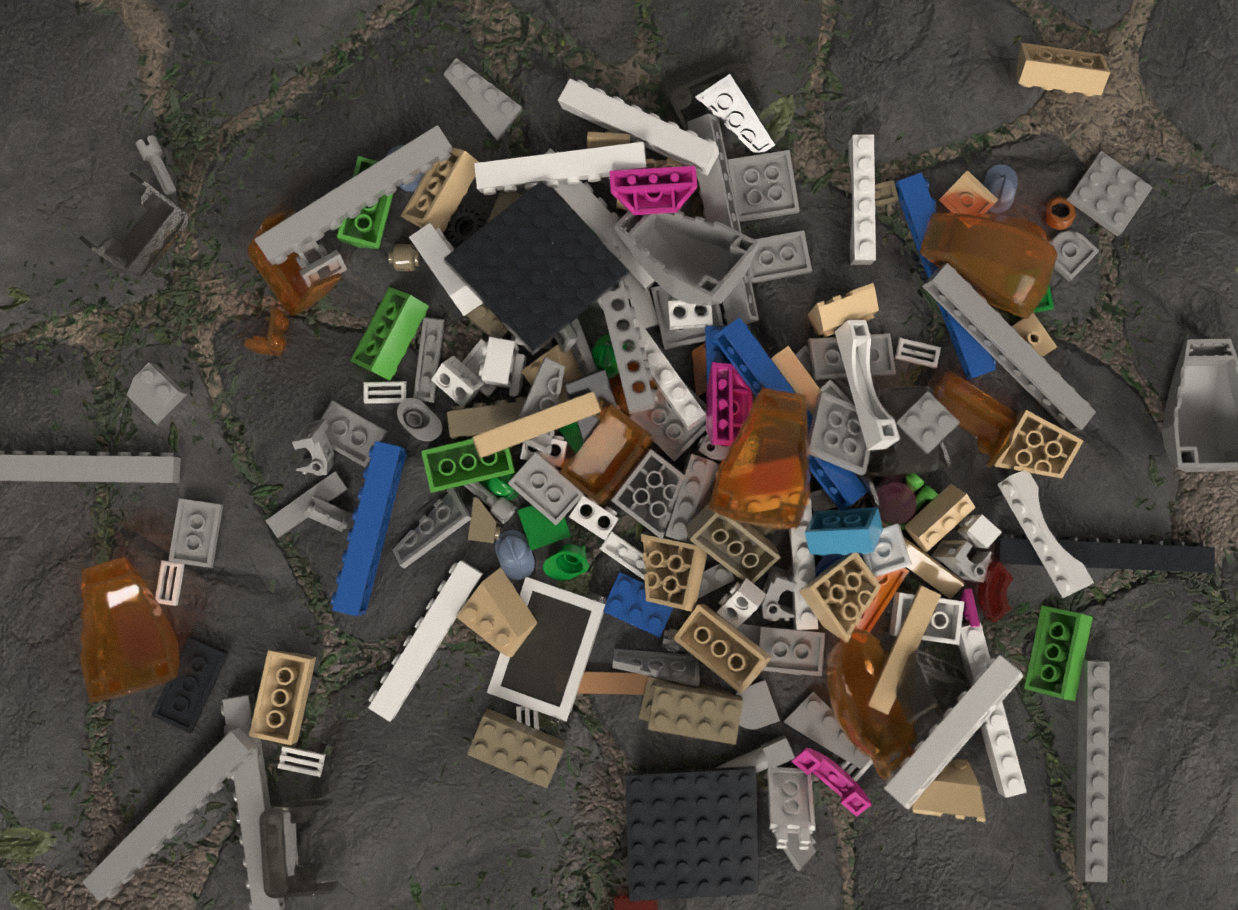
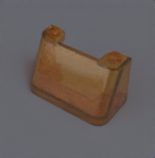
M613 404L609 407L606 405L599 414L601 417L599 425L578 453L571 459L567 457L560 466L562 468L560 474L600 505L605 504L656 437Z

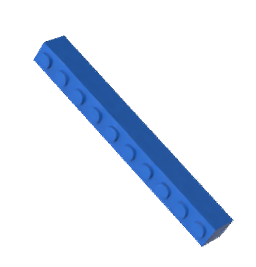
M922 173L897 181L895 187L899 203L928 279L936 269L946 263L954 267L960 275L958 259L951 252V241L948 236H945L943 220L941 217H938L936 212V201L930 196L928 191V180L923 178ZM938 303L966 380L996 370L995 358Z
M739 317L712 337L787 440L801 456V459L837 508L841 511L853 505L861 498L867 490L854 472L805 453L813 416Z

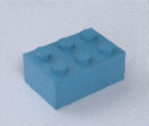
M877 507L843 509L841 511H815L805 530L810 555L868 554L874 552L883 531L879 509Z

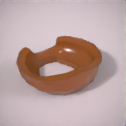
M1065 197L1052 198L1044 205L1046 207L1045 222L1054 229L1068 228L1072 225L1076 216L1075 206L1068 202ZM1058 203H1063L1068 206L1069 215L1064 218L1057 217L1052 214L1051 207Z

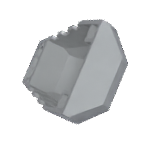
M628 211L614 225V230L644 270L672 297L688 304L712 306L722 303L745 276L759 246L758 241L722 223L705 222V218L698 216L695 219L687 217L681 211L677 213L633 215Z
M1187 339L1183 345L1170 386L1162 425L1164 447L1170 462L1176 469L1185 472L1238 470V357L1231 339Z

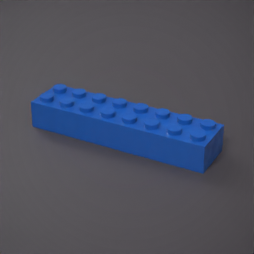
M375 441V444L370 447V464L365 467L363 478L366 480L364 487H361L359 490V507L355 508L352 517L355 523L353 529H350L348 532V550H344L342 555L344 566L337 575L336 583L339 584L337 592H334L331 598L333 611L353 616H361L367 612L407 449Z

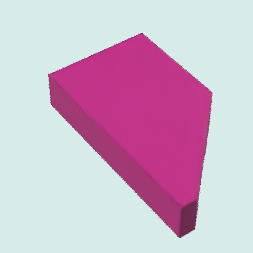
M964 589L960 597V601L964 602L963 616L970 622L971 627H980L972 589Z

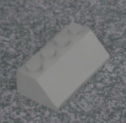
M694 454L687 455L682 474L685 476L664 531L665 537L696 545L689 540L685 526L714 497L718 499L719 491L716 471L727 469L726 467Z

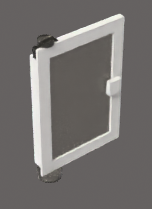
M526 577L519 596L538 623L513 657L505 656L500 652L487 693L550 715L551 721L562 724L563 720L568 721L608 598L589 591L586 597Z

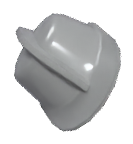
M407 398L398 405L397 417L402 429L422 441H433L440 436L442 432L440 419L421 400Z

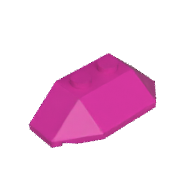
M695 166L609 171L611 194L633 215L677 213L697 188Z
M712 362L706 391V432L711 444L734 446L753 429L752 391L732 364Z

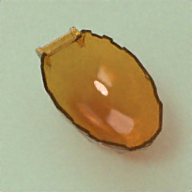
M853 629L849 641L844 642L842 638L838 637L827 655L826 684L834 718L847 740L864 756L872 759L878 775L882 779H887L894 770L900 767L907 757L911 758L914 754L910 745L917 742V734L914 729V723L917 722L916 712H912L910 704L912 696L905 678L888 715L867 705L889 652L884 651L879 645L880 640L866 630ZM898 753L901 754L900 756H898L890 762V759L893 758L895 755H897Z

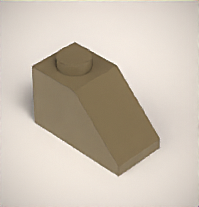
M474 497L468 540L495 543L496 539H500L501 527L498 526V521L490 513L482 500Z

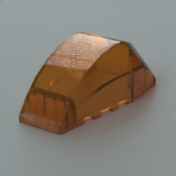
M933 213L919 252L938 267L946 263L954 267L957 273L965 281L969 282L978 294L986 299L987 303L1025 319L1031 316L1047 293L1058 256L1048 233L1031 221L1010 216L977 213Z
M762 388L749 411V416L739 429L740 432L737 438L732 442L725 460L723 459L719 466L709 510L731 520L776 530L798 528L810 495L806 395Z
M127 557L82 569L81 598H83V610H81V619H83V632H81L80 641H82L80 663L89 703L123 697L166 684L177 678L180 662L176 634L157 600Z

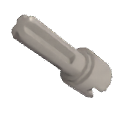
M148 136L149 145L147 146L142 139L138 140L136 146L143 160L149 161L164 194H173L176 191V187L161 159L163 151L156 137Z
M479 482L463 485L490 507V513L503 524L512 517L515 512L514 509L517 508L505 497L498 498Z

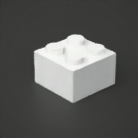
M489 337V341L485 342L483 348V355H486L485 363L480 365L479 376H482L481 380L486 385L510 389L516 354H518L519 350L515 341Z

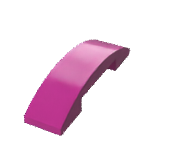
M806 747L792 759V762L807 775L812 772L842 797L841 804L856 817L871 806L872 802L857 782L844 769L825 755Z

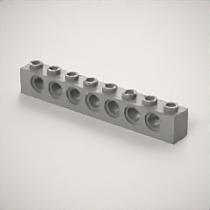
M613 240L602 242L618 259L621 258L619 246L614 247ZM622 279L616 289L609 290L600 299L629 414L655 408L654 402L658 401L655 388H650L649 381L652 380L650 368H645L643 360H647L645 348H640L638 340L642 339L640 328L634 325L633 320L637 319L634 306H629L628 299L632 298L629 286H624ZM616 302L624 304L620 310H615L612 306ZM621 322L629 324L626 330H619L617 328ZM627 342L634 345V348L630 351L622 348ZM637 363L640 367L637 371L632 372L628 370V365ZM641 383L645 386V389L642 392H635L633 386Z

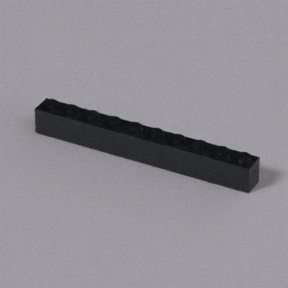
M1002 534V538L994 540V563L1044 566L1027 535H1023V539H1015V534ZM1065 537V541H1057L1066 552L1083 563L1085 568L1215 573V547H1207V543L1193 542V546H1185V542L1171 541V545H1164V541L1150 540V544H1143V540L1130 539L1129 544L1121 543V539H1108V543L1100 542V538H1087L1086 542H1081L1079 537Z

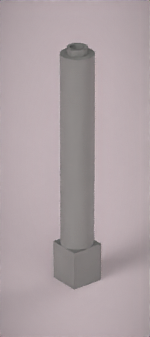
M782 735L760 745L761 747L715 768L755 766L756 773L769 767L772 769L795 757L786 737Z

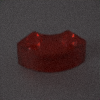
M993 561L987 568L988 572L984 582H979L978 602L986 620L996 623L1011 610L1007 602V590L1014 578L1001 562Z

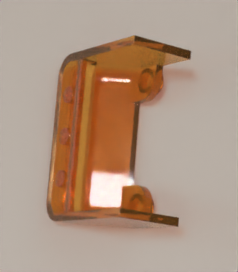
M290 208L265 217L248 247V255L286 311L294 316L302 313L329 294L341 275L339 273L312 283L308 288L299 272L302 269L295 259L298 257L297 253H291L287 256L288 259L278 265L276 263L272 265L254 239L291 217L295 210Z
M947 371L931 395L960 422L958 426L977 437L978 449L982 453L989 455L987 466L991 468L1011 445L1017 416L1011 409L957 374Z

